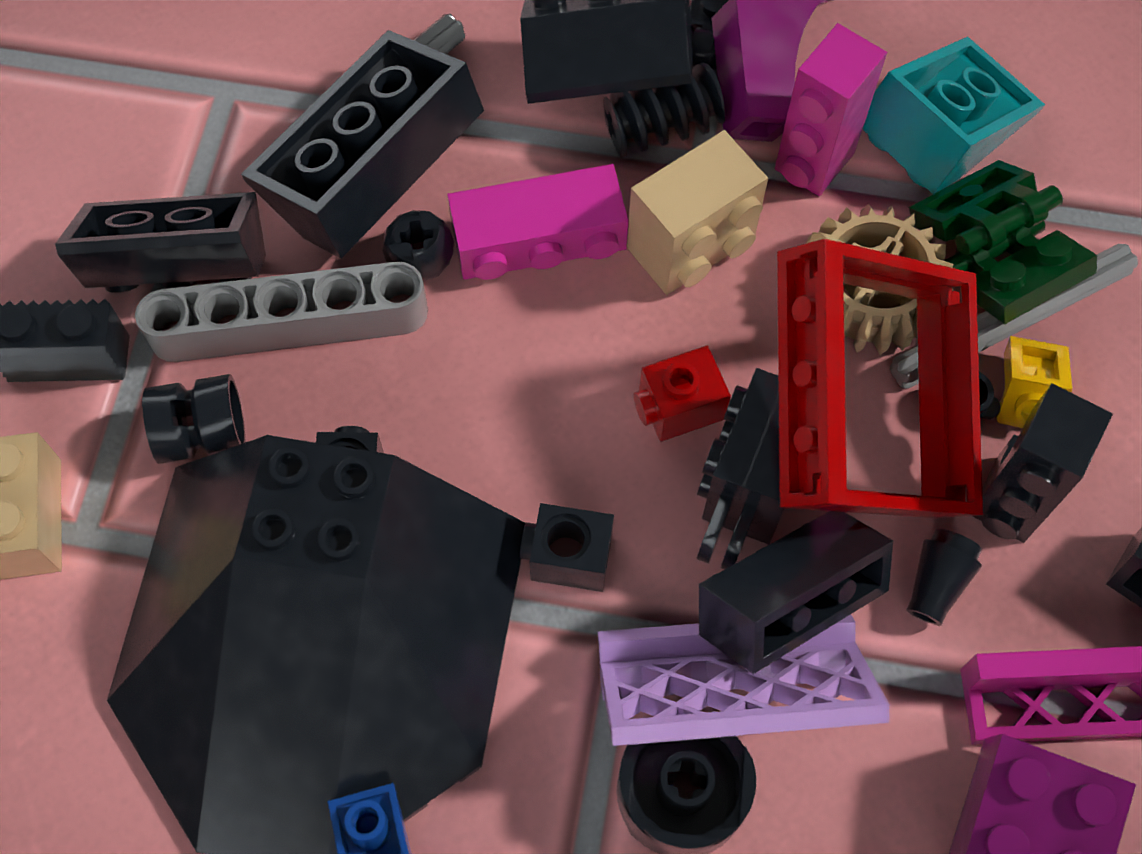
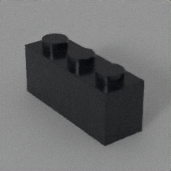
M829 511L700 583L699 635L749 672L755 674L888 592L893 540L845 512Z

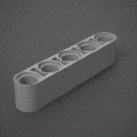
M389 262L161 289L150 292L141 299L136 307L135 319L137 326L158 358L168 362H181L404 335L415 332L423 326L428 315V305L420 272L414 266L405 262ZM400 294L411 296L406 301L400 303L389 301L394 296ZM343 301L353 302L348 308L342 310L332 309L337 303ZM295 308L289 315L275 317L276 313L282 309ZM237 315L228 323L217 324L225 316ZM178 322L171 329L160 331L167 323Z

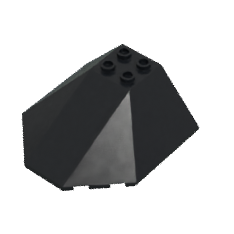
M265 435L175 467L107 702L197 853L338 854L328 801L394 783L403 820L406 822L427 807L428 802L458 781H464L482 767L522 560L520 559V549L525 522L396 455Z

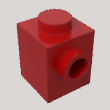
M706 345L642 367L639 391L634 392L633 397L642 423L645 426L653 424L660 442L723 421L731 394L709 346Z

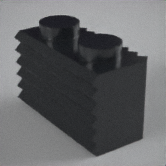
M82 299L75 304L68 300L63 305L58 300L51 305L46 300L39 305L34 300L28 305L22 300L16 305L10 300L3 306L0 304V372H2L3 377H6L7 382L123 380L126 377L130 335L106 299L102 300L99 304L94 299L87 304Z

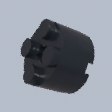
M737 736L627 745L621 760L617 781L619 810L630 834L644 846L658 854H709L722 847L733 836L750 812L756 792V771L753 759L746 746L744 747ZM679 772L689 773L691 785L701 787V789L694 790L690 799L679 797L678 788L668 784L675 782Z

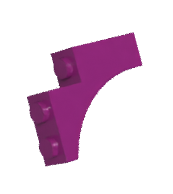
M728 0L712 17L717 75L725 106L723 130L733 139L772 142L783 133L795 84L796 58L804 28L816 7L830 0Z

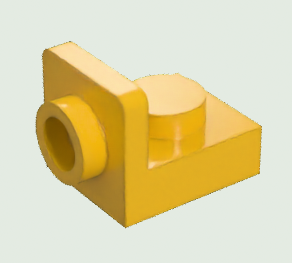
M1010 336L1004 352L1005 390L1000 401V411L997 415L998 423L1023 428L1032 409L1051 383L1072 392L1069 347Z

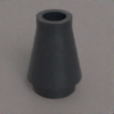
M936 529L931 540L926 539L923 541L912 598L906 609L907 612L927 623L942 626L949 610L982 567V564L978 561L982 548L976 542L961 534L946 529Z

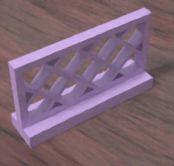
M851 614L755 674L749 672L699 635V623L597 631L602 698L606 703L613 746L889 723V702L855 642V620ZM808 684L816 688L811 691L795 685ZM741 689L750 693L741 696L730 692V690ZM666 695H678L683 698L675 702L663 697ZM842 695L854 700L841 701L835 698ZM772 701H777L789 706L774 707L768 704ZM709 706L720 711L705 713L701 710ZM639 712H643L651 716H654L630 719Z

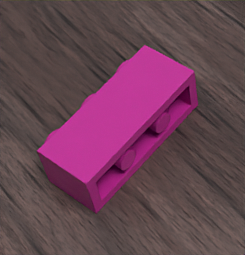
M839 23L833 27L798 69L774 168L782 173L784 178L792 185L806 188L818 197L821 196L855 154L887 55V51Z
M614 164L447 194L451 224L463 280L471 278L495 279L509 271L531 267L535 269H549L563 261L584 257L603 259L615 254L617 251L627 250L629 220Z

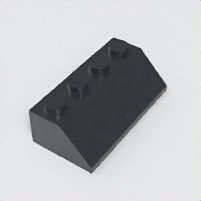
M388 30L241 173V176L304 239L342 259L481 115L484 108L466 62Z

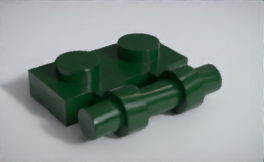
M997 160L910 206L909 211L910 215L914 213L915 228L923 230L933 227L934 237L945 242L955 240L959 251L967 256L980 248L988 251L1005 242L1006 234L1021 226L1031 228L1046 220L1049 211L1062 205L1063 197L1060 190L1054 185H1050L1037 192L1034 173Z
M1045 221L1031 228L1021 226L1006 234L1005 242L988 251L980 248L966 256L956 248V254L944 260L952 263L955 269L976 273L977 305L1003 324L1009 323L1097 273V254L1059 230L1041 239L1036 238V235L1045 230ZM1005 252L1011 254L999 262L994 259Z

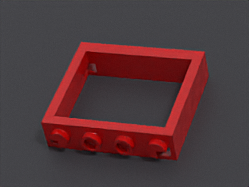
M825 238L777 251L780 507L922 518L983 515L976 273ZM844 284L917 299L921 496L847 489ZM961 286L962 303H960V292L952 291V287ZM965 487H967V502H965Z

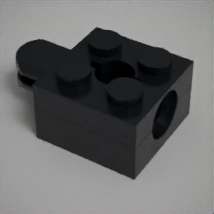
M759 368L755 369L748 389L736 385L724 416L726 421L719 439L715 438L702 471L704 475L697 492L698 496L707 499L702 519L710 522L697 559L709 564L723 527L734 531L721 565V569L724 570L736 564L746 536L770 545L784 511V508L780 507L779 376Z

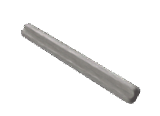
M1117 244L1097 254L1096 274L1007 324H1003L987 311L977 315L978 353L1132 274L1133 269L1138 265L1137 256L1131 252L1130 247L1126 244ZM918 346L896 356L890 365L892 376L902 388H911L919 384Z

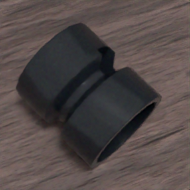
M231 374L197 379L191 390H187L181 383L144 389L142 408L145 431L150 450L157 464L192 459L195 457L198 448H203L208 455L246 442L242 406L235 380ZM186 417H193L194 426L188 427Z

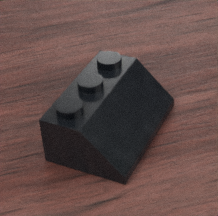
M524 0L520 22L525 93L528 104L692 83L693 25L689 0Z
M256 192L85 203L55 243L58 256L84 288L105 287L106 291L112 293L130 291L141 284L162 283V286L165 288L190 286L199 280L218 279L219 282L252 279V277L259 276L266 257Z

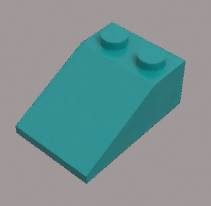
M967 36L889 71L874 92L863 130L868 134V138L874 146L888 152L906 169L908 176L913 182L935 194L963 177L1037 115L1045 104Z

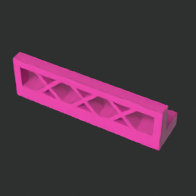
M1142 646L975 654L960 669L971 744H983L985 738L1005 734L1023 742L1142 737V715L1138 720L1125 721L1103 703L1115 687H1128L1142 698ZM1085 688H1102V689L1099 691V693H1098V694L1096 695V697H1095L1092 693H1090V692H1089L1087 689H1085ZM1065 689L1087 707L1075 723L1062 724L1040 706L1052 690ZM1023 691H1039V693L1032 700ZM1003 692L1023 708L1024 712L1012 726L987 727L982 693ZM1094 714L1105 721L1088 723ZM1032 716L1042 725L1025 724Z

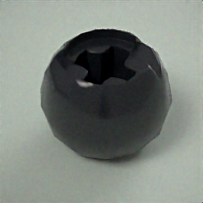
M412 210L398 215L386 228L382 251L387 263L405 262L410 264L420 272L422 280L426 281L439 276L450 264L454 250V239L444 220L430 211ZM424 242V248L414 250L413 243Z

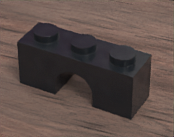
M1051 383L1032 409L1019 436L1014 434L997 457L982 487L983 515L972 517L982 521L983 526L992 534L1005 539H1017L1024 543L1081 481L1113 413Z

